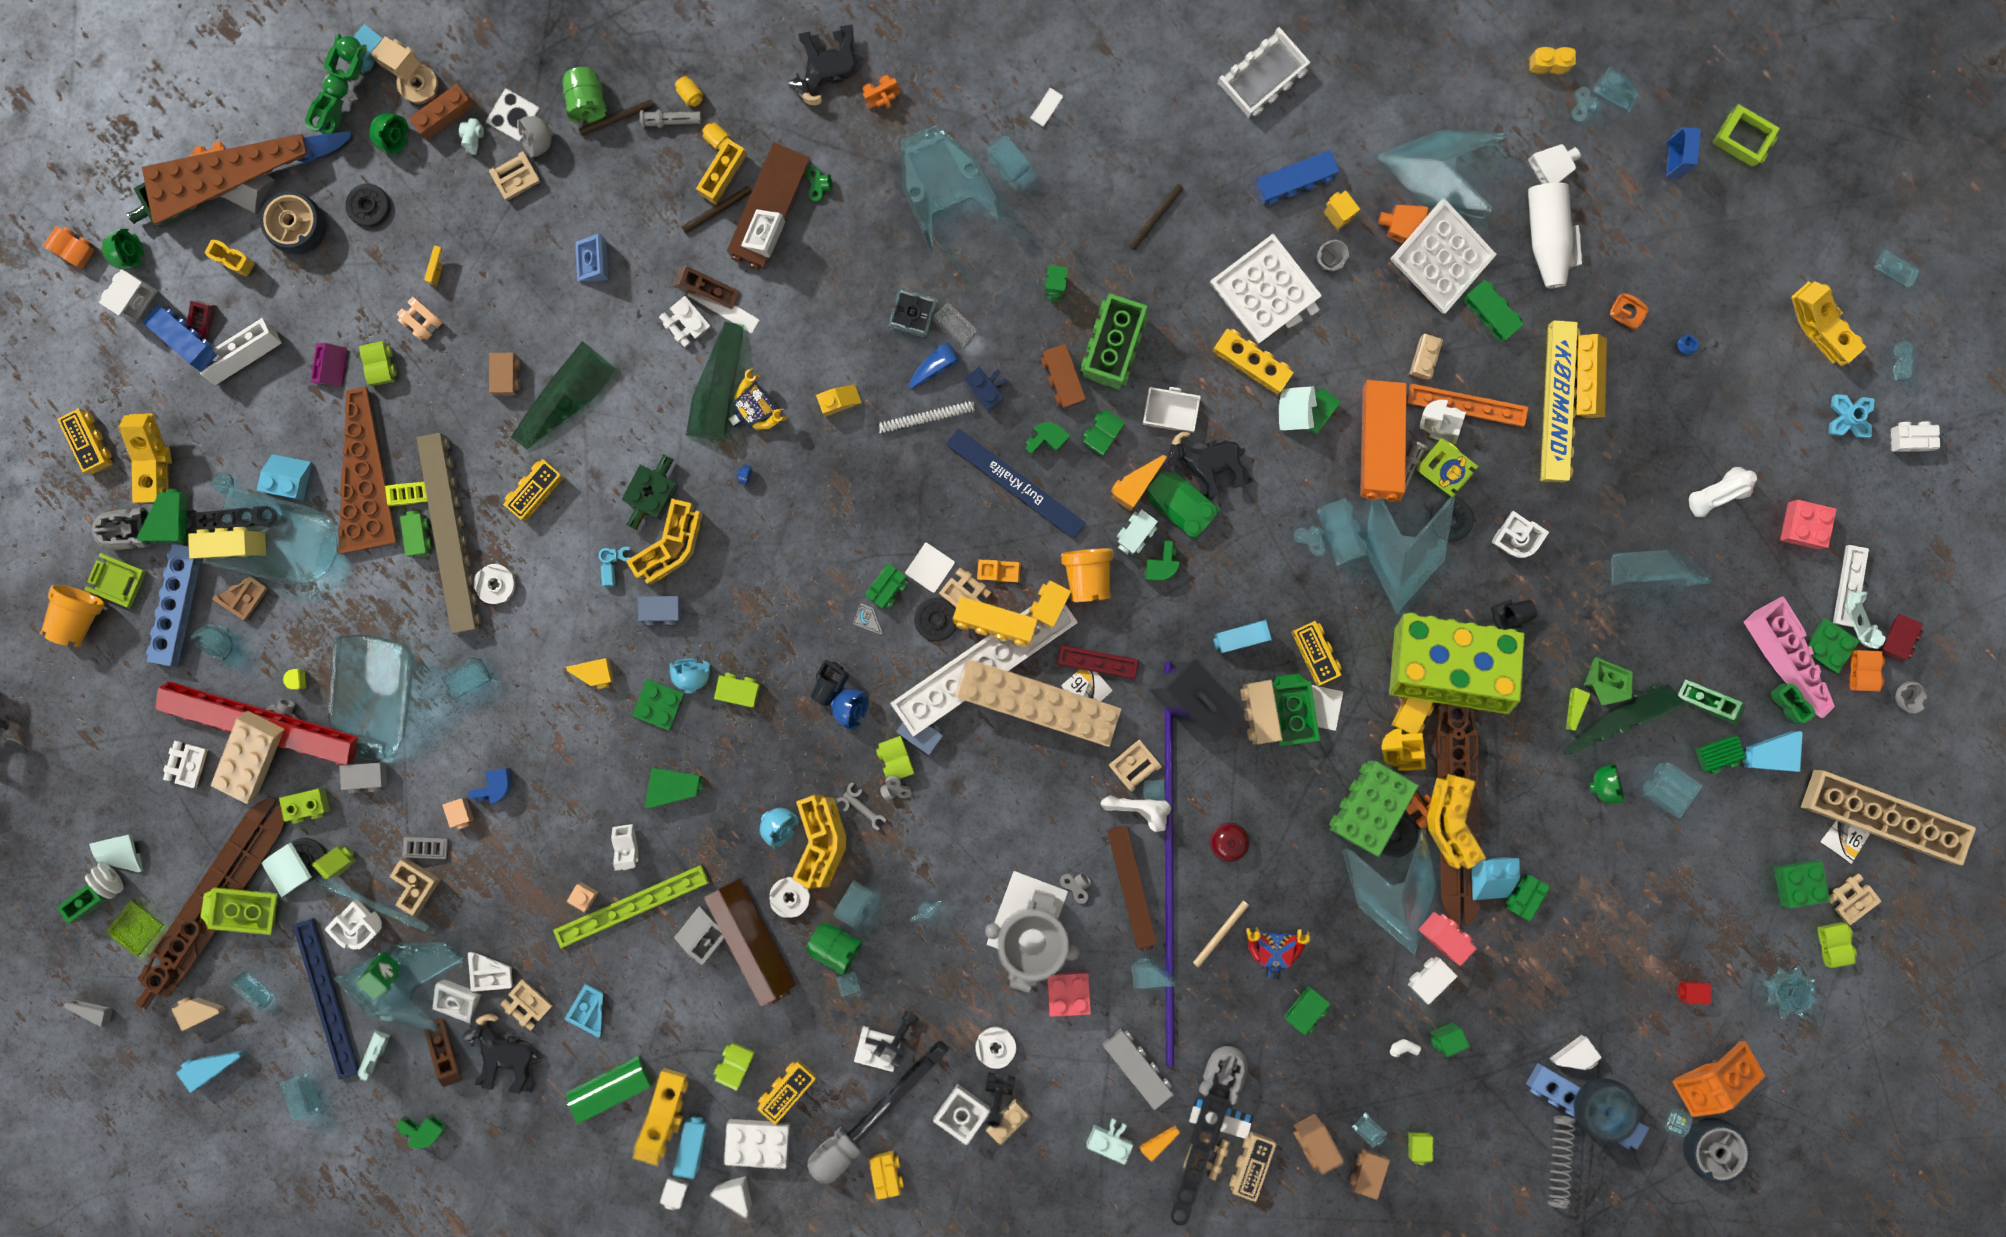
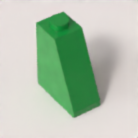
M167 489V492H159L138 534L137 541L145 543H186L187 495L180 493L179 489Z
M656 767L652 768L644 808H652L698 796L699 792H702L704 788L702 775Z

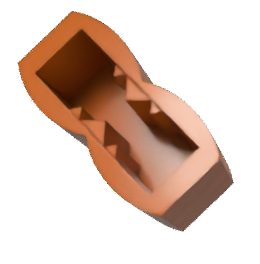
M56 226L43 246L83 270L95 252V249L90 247L92 243L83 237H80L78 240L74 237L75 232L65 226L62 229Z
M1853 650L1850 657V690L1881 691L1884 685V677L1881 674V670L1885 665L1882 651Z

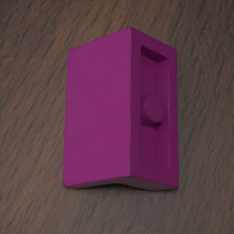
M316 343L310 383L341 387L347 348L329 343Z

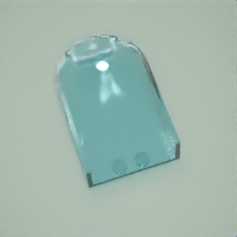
M223 485L222 489L228 491L222 510L237 508L253 509V507L269 506L276 510L277 519L270 525L246 527V531L265 532L266 556L209 558V560L203 559L202 563L293 585L313 582L330 569L337 555L338 541L334 527L321 512L305 505ZM265 510L262 513L264 521H268L272 516L270 510ZM250 512L243 513L242 521L244 523H248L251 520ZM230 514L223 515L222 523L224 525L231 522Z

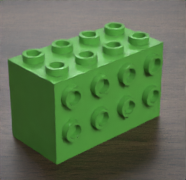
M1109 293L1107 301H1102L1098 315L1101 316V319H1096L1092 334L1095 335V338H1090L1086 351V353H1089V356H1084L1081 365L1082 378L1120 390L1121 385H1126L1130 374L1127 367H1132L1136 355L1133 349L1134 347L1138 348L1143 334L1139 330H1144L1149 314L1145 313L1147 305Z
M1368 760L1367 763L1364 762L1359 770L1361 775L1358 780L1352 782L1348 798H1343L1339 805V808H1341L1339 814L1333 816L1329 825L1331 826L1330 831L1368 853L1379 857L1418 785L1377 761Z

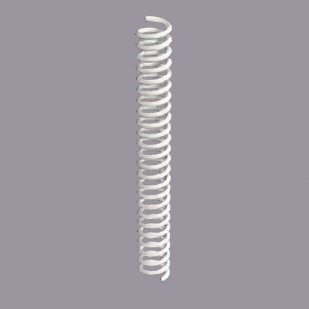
M970 401L968 404L965 402L964 405L963 403L957 404V408L953 405V409L949 406V410L948 407H945V410L941 408V411L939 408L937 411L934 409L933 412L930 410V415L926 411V416L924 412H922V416L918 413V417L916 414L914 417L911 415L910 418L907 416L906 419L903 416V422L900 417L899 422L897 419H895V423L891 420V424L889 420L887 424L884 421L883 425L880 422L879 433L881 434L882 430L885 433L886 430L889 432L890 429L891 431L894 428L895 430L901 429V425L905 428V424L909 427V423L910 426H913V423L916 426L917 422L919 425L921 422L924 424L925 421L928 423V418L932 422V417L934 421H936V417L940 420V416L942 419L944 416L947 418L948 415L951 417V412L955 417V411L957 415H959V411L963 414V410L964 413H967V410L970 413L971 409L974 412V402L972 404Z

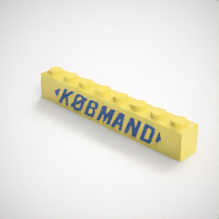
M1553 321L1548 324L1540 480L1544 482L1565 483L1570 481L1573 475V467L1570 464L1571 458L1574 455V447L1571 444L1572 438L1575 435V427L1572 424L1576 416V407H1573L1577 396V388L1574 387L1578 376V368L1575 367L1576 360L1578 359L1576 344L1580 336V329L1577 328L1578 322Z

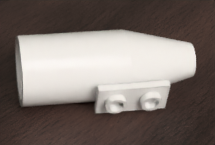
M1546 183L1533 186L1528 189L1532 249L1545 287L1566 286L1569 269L1582 265L1579 225L1572 226L1569 184Z

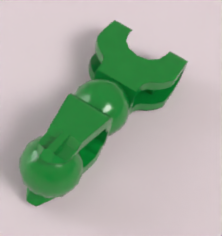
M338 33L335 36L333 47H330L323 65L330 75L326 76L323 80L322 88L324 92L319 91L317 98L310 105L305 118L306 126L312 131L330 134L336 133L339 128L344 103L341 98L345 97L348 93L349 86L347 81L358 80L364 62L362 58L367 51V45H361L358 39L353 36L342 37ZM339 57L344 61L351 62L346 73L341 69L336 70ZM318 116L317 125L314 126L313 118ZM330 121L331 128L329 130H326L325 128L328 122Z

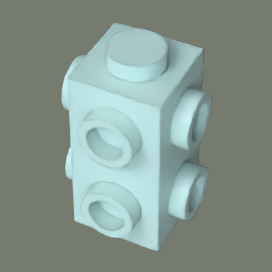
M1143 510L1139 513L1135 511L1128 520L1131 522L1130 526L1127 529L1123 527L1116 536L1119 538L1117 544L1120 545L1118 549L1126 555L1128 553L1133 555L1135 551L1139 553L1145 546L1143 540L1148 535L1151 538L1157 530L1155 524L1158 521Z

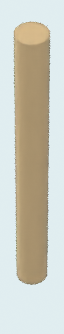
M1244 900L1194 960L1193 963L1198 968L1249 907V904Z

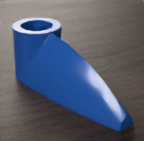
M351 132L304 137L308 155L297 161H313L317 157L338 149L351 138Z
M949 342L939 346L918 367L909 383L911 389L942 373L960 360Z

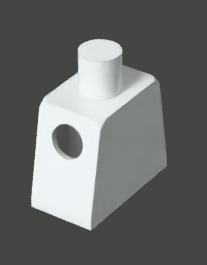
M1561 144L1533 154L1528 161L1541 184L1559 183L1576 169L1574 161L1581 158V154L1576 147L1567 151L1565 146Z

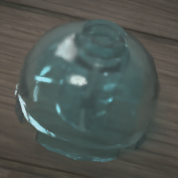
M205 624L200 626L190 636L191 641L194 639L197 641L195 645L212 658L216 654L221 657L219 659L221 662L226 660L233 647L232 638L228 634L230 630L222 624L218 626Z

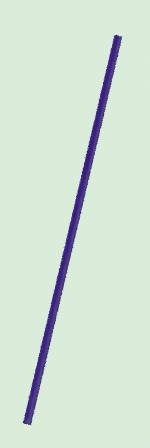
M1164 663V674L1172 667V663ZM1165 708V801L1171 806V811L1167 815L1165 830L1166 1066H1174L1173 715Z

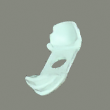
M1850 593L1846 602L1847 613L1850 616L1859 641L1865 647L1871 649L1883 647L1886 638L1883 636L1882 631L1878 630L1877 625L1870 624L1862 605L1868 593ZM1859 615L1862 616L1861 625H1859L1857 621Z

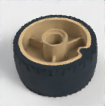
M294 191L277 193L268 199L262 208L260 215L261 230L272 245L284 252L291 254L309 252L315 249L322 241V238H324L326 221L323 212L312 199ZM294 218V222L289 225L290 220Z

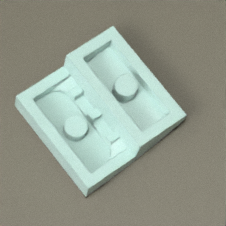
M1314 386L1282 389L1279 403L1280 430L1314 428L1311 408L1317 406Z
M292 843L287 844L261 863L281 897L289 894L296 887L304 884L311 878L310 873Z

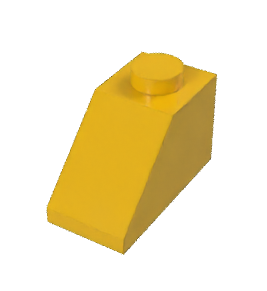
M855 384L833 388L816 395L824 417L862 403Z
M608 658L566 667L568 672L590 686H597V689L607 688L609 683L614 682L610 659Z

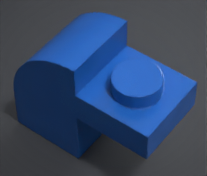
M511 769L487 771L488 788L468 791L469 799L475 798L476 802L488 800V796L490 804L502 801L509 795L512 788Z

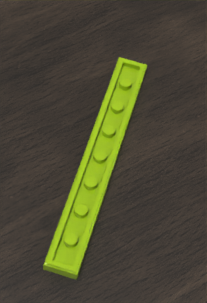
M699 865L556 928L553 932L560 948H563L710 882L703 866Z

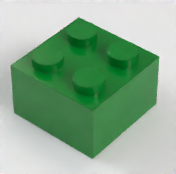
M1808 860L1774 866L1782 907L1796 908L1830 902L1822 861Z

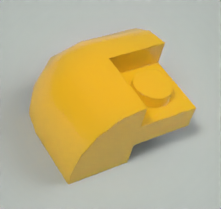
M1399 728L1385 736L1382 743V752L1386 765L1390 764L1398 767V771L1426 769L1422 733L1402 735V730Z

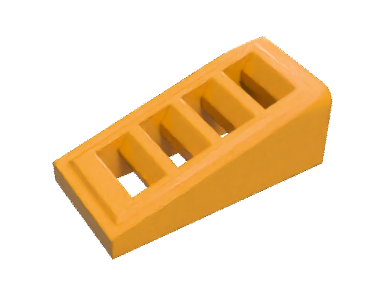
M1176 1126L1171 1127L1145 1142L1139 1148L1150 1161H1153L1180 1134V1131Z

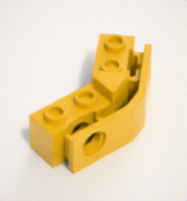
M1808 281L1791 297L1802 330L1832 364L1837 362L1840 366L1846 365L1866 348L1862 338L1850 330V326L1846 321L1839 318L1843 312L1841 308L1836 307L1832 290L1826 284L1822 285L1816 281L1813 283Z
M153 413L124 415L118 428L132 461V503L140 505L154 504L158 493L167 492V489H169L168 464H172L169 446H165Z
M671 499L662 539L626 561L637 579L641 580L646 577V583L652 585L688 562L694 553L703 516L700 511L693 512L695 507L693 504ZM690 516H693V518H692V520H691V523H690V528H689V532H690V533H687L686 531H687V527H688V523H689ZM687 537H689L688 544H687V548H686V545H685V544H686V540H687ZM678 559V560L675 561L674 563L668 565V563L671 562L672 560ZM662 564L664 565V567H662V568L656 570V571L653 572V573L651 574V576H650V573H649V572H651L652 570H654L655 568L659 567V566L662 565Z
M1448 774L1446 780L1436 779L1427 816L1428 829L1449 866L1456 869L1463 866L1469 869L1485 859L1483 852L1465 823L1475 781ZM1440 814L1443 815L1445 828L1442 831L1439 822Z
M813 795L796 802L809 843L792 880L808 889L829 887L846 850V834L834 797L824 798L823 795Z
M667 1068L661 1071L649 1113L635 1145L633 1159L658 1166L660 1159L664 1158L667 1149L666 1143L667 1141L670 1142L673 1133L678 1134L684 1117L677 1113L681 1111L683 1101H681L682 1095L686 1093L688 1088L687 1074ZM667 1089L674 1090L675 1096L669 1095Z

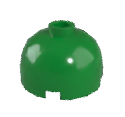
M383 113L372 121L369 137L377 149L389 154H397L407 144L408 138H405L406 131L409 132V126L404 117L393 113Z
M129 229L115 230L109 233L102 242L104 258L111 266L120 270L138 267L142 264L140 255H144L141 241L136 234L128 232Z
M1615 763L1602 766L1596 770L1594 782H1590L1592 794H1597L1599 800L1610 805L1625 803L1621 779L1616 773L1618 769Z

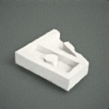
M468 952L471 992L513 987L511 966L475 952Z

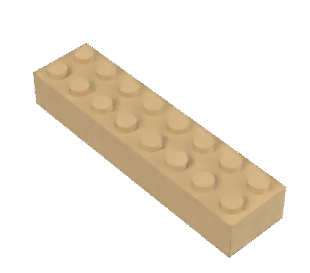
M967 658L954 695L956 698L1108 747L1110 746L1121 712V708Z
M1823 770L1813 771L1800 807L1944 862L1960 866L1964 864L1976 830L1973 826Z

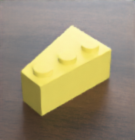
M234 527L233 531H228V528H217L212 533H209L208 529L196 530L197 534H188L189 558L266 556L265 532L246 531V527Z

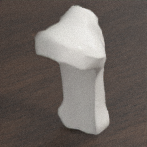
M1733 467L1725 474L1721 482L1701 491L1691 493L1689 496L1690 510L1695 517H1706L1709 511L1715 507L1721 506L1733 499L1750 497L1757 481L1755 472L1747 471L1742 467Z
M1109 795L1101 800L1100 803L1106 811L1139 812L1148 821L1150 829L1154 832L1166 830L1167 815L1171 811L1170 804L1165 800H1129Z

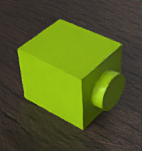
M1409 1132L1408 1157L1415 1164L1425 1165L1427 1161L1433 1162V1136L1429 1133Z

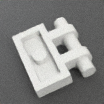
M685 296L670 308L675 315L669 318L666 313H663L659 317L663 322V326L673 333L674 339L681 343L684 348L691 343L687 339L690 334L697 340L711 328ZM678 321H681L686 327L683 331H680L675 325Z
M174 740L173 747L170 748L168 753L170 754L168 764L164 766L163 771L165 774L163 780L171 781L174 774L177 775L174 783L197 788L208 749L186 744L184 751H182L183 742ZM178 757H181L180 766L176 768Z

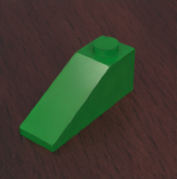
M1686 679L1677 695L1678 699L1736 726L1746 708L1741 701Z

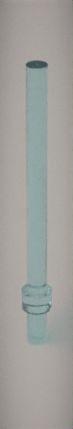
M319 877L316 885L350 900L358 899L364 906L399 920L409 928L415 927L427 932L430 927L429 924L417 920L415 916L403 914Z

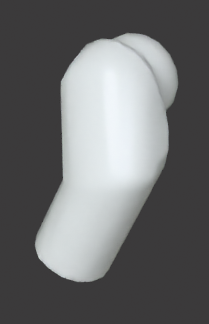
M1402 1039L1391 1046L1390 1054L1393 1057H1399L1408 1051L1417 1056L1421 1047L1406 1039Z

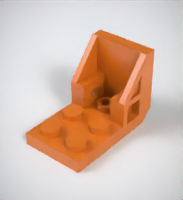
M1741 1041L1718 1062L1702 1065L1676 1077L1672 1083L1691 1116L1697 1117L1723 1113L1734 1108L1766 1075L1747 1042Z

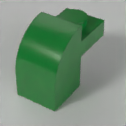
M1040 423L1033 428V432L1037 436H1031L1027 440L1025 451L1031 456L1045 442L1056 453L1069 440L1070 435L1055 423Z
M1173 541L1163 542L1162 560L1147 559L1145 581L1161 582L1175 574L1179 567V562L1172 561V558H1175L1176 546H1173Z
M431 1114L424 1120L421 1126L405 1116L400 1119L396 1127L400 1129L399 1132L403 1136L412 1138L408 1146L422 1149L437 1141L448 1125Z

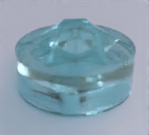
M219 472L213 476L212 486L216 491L226 493L233 488L234 479L230 474Z

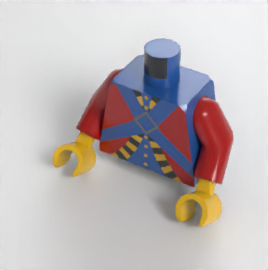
M1256 927L1254 933H1250L1249 928L1246 930L1248 950L1256 962H1259L1263 967H1268V978L1280 979V969L1290 968L1291 964L1295 963L1303 952L1305 944L1310 941V932L1308 931L1307 935L1302 936L1301 929L1298 930L1297 936L1292 933L1259 932L1258 927Z

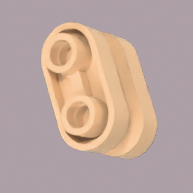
M412 297L408 301L412 307L408 311L402 308L397 313L399 316L397 320L406 328L408 326L413 328L414 331L412 333L421 341L423 339L428 340L433 335L428 330L432 326L438 329L443 322L420 301ZM418 312L427 319L423 324L414 318Z

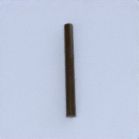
M652 99L578 129L581 136L640 113V110L645 111L655 106Z
M1180 184L1174 187L1131 241L1129 246L1133 250L1138 247L1184 189Z
M746 186L683 225V231L686 234L751 194L752 190L749 186Z

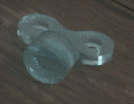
M1587 87L1578 88L1575 92L1578 104L1573 108L1571 114L1574 120L1581 121L1585 119L1587 112L1597 113L1599 97L1590 96V91ZM1585 92V96L1581 97L1580 93ZM1578 111L1582 112L1580 116L1576 115Z
M1313 524L1308 531L1305 528L1295 530L1294 539L1299 543L1308 544L1312 554L1320 555L1325 547L1324 543L1320 540L1326 533L1319 526ZM1303 533L1304 537L1300 538L1298 534ZM1319 545L1320 549L1315 550L1314 546Z
M939 900L934 904L930 902L921 903L918 908V914L910 918L911 922L920 917L930 918L934 914V909L942 904Z

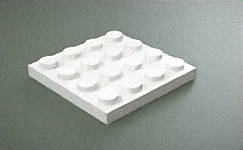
M1442 199L1390 260L1441 313H1446L1496 256V253L1446 199Z
M1274 234L1270 235L1210 281L1212 287L1258 345L1322 296Z

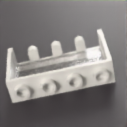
M1278 27L1275 34L1270 39H1265L1257 50L1249 52L1244 61L1239 65L1235 64L1225 77L1223 75L1220 76L1217 84L1224 89L1249 119L1252 115L1256 117L1260 114L1267 102L1269 104L1273 103L1279 97L1278 93L1280 91H1287L1294 84L1293 80L1297 77L1301 79L1308 72L1307 68L1310 61L1282 29Z

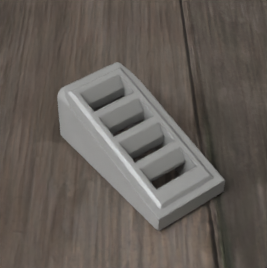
M404 837L402 856L408 858L447 859L448 839ZM412 842H414V852H413V853H411V850H412ZM420 842H423L422 853H419ZM429 842H432V843H431V854H428V843H429ZM437 843H440L439 854H436Z
M79 1000L64 1003V1008L102 1027L110 1023L113 1010L111 1007Z

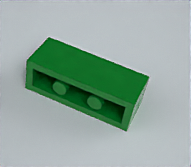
M1483 280L1463 298V301L1500 343H1503L1524 324L1521 316L1508 307L1509 303L1507 300L1495 292V287L1490 282Z

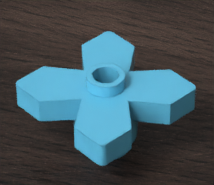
M1836 394L1832 396L1831 408L1839 417L1829 423V434L1841 436L1851 429L1856 438H1870L1872 436V425L1866 419L1868 413L1874 410V398L1862 397L1852 404L1847 395Z

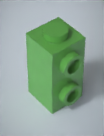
M418 511L406 512L405 516H400L405 555L408 557L430 555V549L433 548L431 538L428 537V529H430L428 518L418 513Z

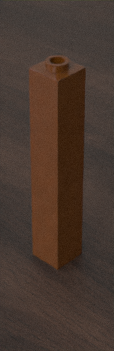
M1126 825L1107 829L1136 948H1141L1142 951L1153 949V945L1157 944L1128 828Z

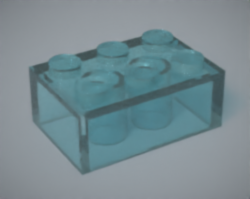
M1346 498L1324 505L1317 510L1337 566L1367 555V545L1365 540L1360 538V526L1358 521L1353 519L1352 513L1354 511L1350 501L1347 502Z

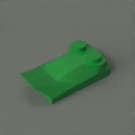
M1161 471L1146 489L1149 495V502L1194 540L1197 539L1221 510L1176 471Z
M1300 674L1277 676L1272 687L1282 740L1278 741L1279 747L1320 741L1311 681L1304 679Z

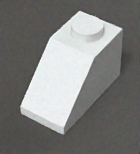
M1580 1035L1549 1059L1559 1066L1586 1070L1587 1068L1595 1067L1601 1056L1588 1038Z

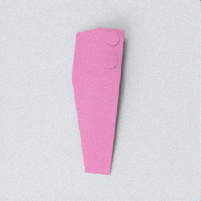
M1784 596L1754 611L1744 621V624L1764 656L1785 683H1792L1797 686L1802 693L1803 699L1812 705L1815 713L1820 718H1824L1835 707L1826 683L1821 681V670L1819 665H1815L1811 655L1814 652L1812 647H1808L1804 637L1807 635L1803 626Z

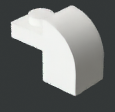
M633 824L613 827L611 840L615 851L613 862L615 871L635 868L636 862H638V846Z

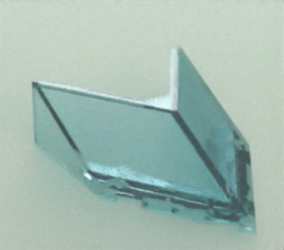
M1442 129L1380 153L1376 157L1383 161L1390 168V171L1411 192L1413 191L1421 199V202L1426 207L1435 208L1442 199H1446L1459 214L1484 219L1492 207L1455 170L1456 160L1459 156L1487 145L1499 146L1507 134Z
M1451 497L1416 537L1401 535L1383 499L1371 500L1364 551L1396 614L1445 561L1455 501L1454 497Z
M1668 549L1612 554V586L1657 580L1687 581V587L1712 583V578L1692 555Z
M1417 828L1418 841L1405 882L1391 885L1352 850L1342 849L1358 907L1415 956L1422 934L1418 929L1426 921L1436 889L1426 830Z
M447 942L395 943L390 946V950L386 951V953L402 967L397 974L399 978L390 985L392 988L386 995L382 996L380 994L374 1000L356 982L370 962L379 956L380 953L351 968V972L343 977L339 975L333 979L371 1018L438 1031L439 1027L412 1001L416 987L462 962L463 957Z

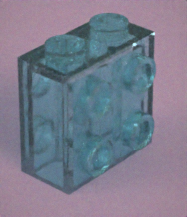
M1663 762L1655 768L1653 778L1646 781L1643 785L1641 795L1673 818L1680 819L1703 785L1672 763Z

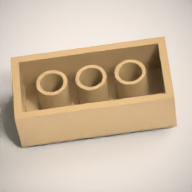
M250 711L237 718L211 786L248 804L260 792L284 729Z

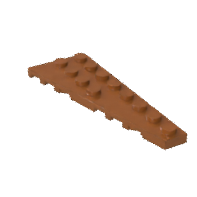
M297 134L142 166L153 223L160 225L161 222L171 217L175 218L179 216L178 214L188 209L192 210L205 201L216 199L237 189V186L250 183L258 176L265 173L269 174L275 168L284 164L288 165L307 156L304 136Z
M367 387L346 391L345 440L342 453L344 458L340 488L341 510H339L340 528L338 530L339 546L337 549V553L340 555L398 543L391 506L387 505L385 490L387 483Z

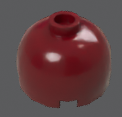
M1221 823L1210 834V850L1221 861L1229 863L1238 861L1245 856L1249 849V836L1245 829L1236 823Z

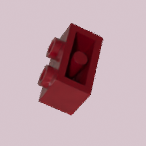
M1898 614L1894 618L1883 647L1880 649L1882 655L1901 663L1906 661L1907 658L1911 659L1915 652L1913 645L1915 641L1920 640L1923 634V630H1921L1923 623Z

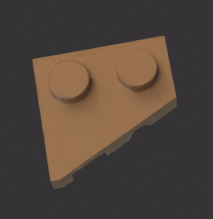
M249 576L238 585H233L222 594L214 596L212 600L243 621H247L269 587L254 577Z

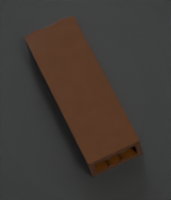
M773 142L727 249L728 254L731 256L730 259L738 263L742 261L747 262L749 267L758 271L760 268L766 270L771 257L768 258L742 247V242L756 210L780 213L783 215L786 224L806 177V171L812 163L809 156Z
M740 878L704 897L759 1005L762 1006L768 1003L771 1006L789 995V990L796 985Z

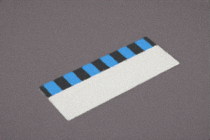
M1195 1099L1189 1122L1196 1124L1203 1100ZM1228 1108L1221 1132L1245 1138L1249 1134L1253 1115ZM1214 1112L1206 1115L1208 1123H1214L1217 1120V1115Z

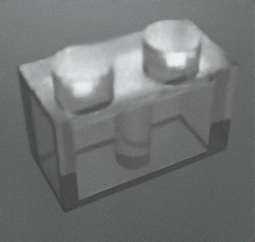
M949 302L934 315L935 322L962 347L977 334V329Z

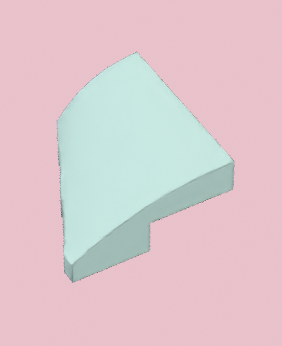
M132 834L89 844L92 854L98 863L105 862L110 866L135 872L143 871L140 853L136 854Z

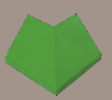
M1595 657L1584 686L1595 690L1601 705L1629 700L1632 697L1633 672Z

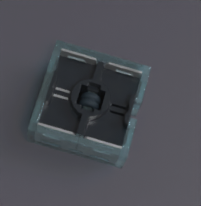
M899 287L894 302L896 309H892L888 328L927 339L938 302L937 298Z

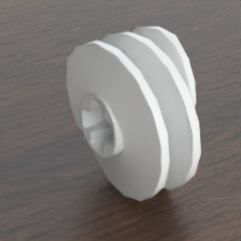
M99 862L98 867L91 869L92 875L86 874V881L99 895L112 899L123 890L122 880L110 865L105 862Z

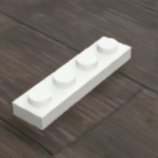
M1852 545L1846 546L1833 620L1834 624L1854 627L1847 613L1846 602L1850 593L1862 592L1868 548Z

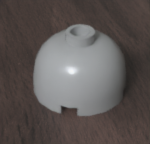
M527 116L517 120L519 136H523L524 142L522 144L530 157L544 154L552 143L551 137L554 136L552 127L536 116Z

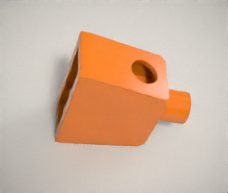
M1396 205L1392 214L1380 213L1378 224L1389 226L1387 236L1404 243L1426 218L1429 207Z

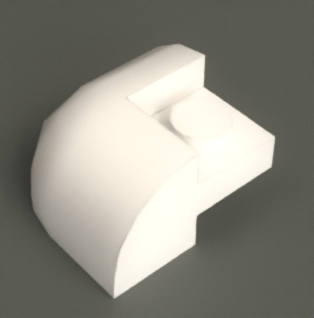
M1448 400L1431 402L1423 412L1420 429L1430 433V438L1436 440L1443 438L1445 441L1456 445L1466 412L1457 408L1446 407Z
M1512 511L1502 527L1498 529L1492 544L1509 555L1525 558L1534 554L1539 549L1549 532L1535 522H1529Z
M356 899L325 928V931L344 949L359 950L367 945L380 931L382 922L376 911L370 913Z

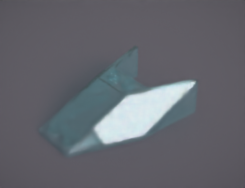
M932 126L900 140L902 189L930 251L933 250L932 218L934 215L973 199L998 220L1003 219L997 197L976 157L939 126Z

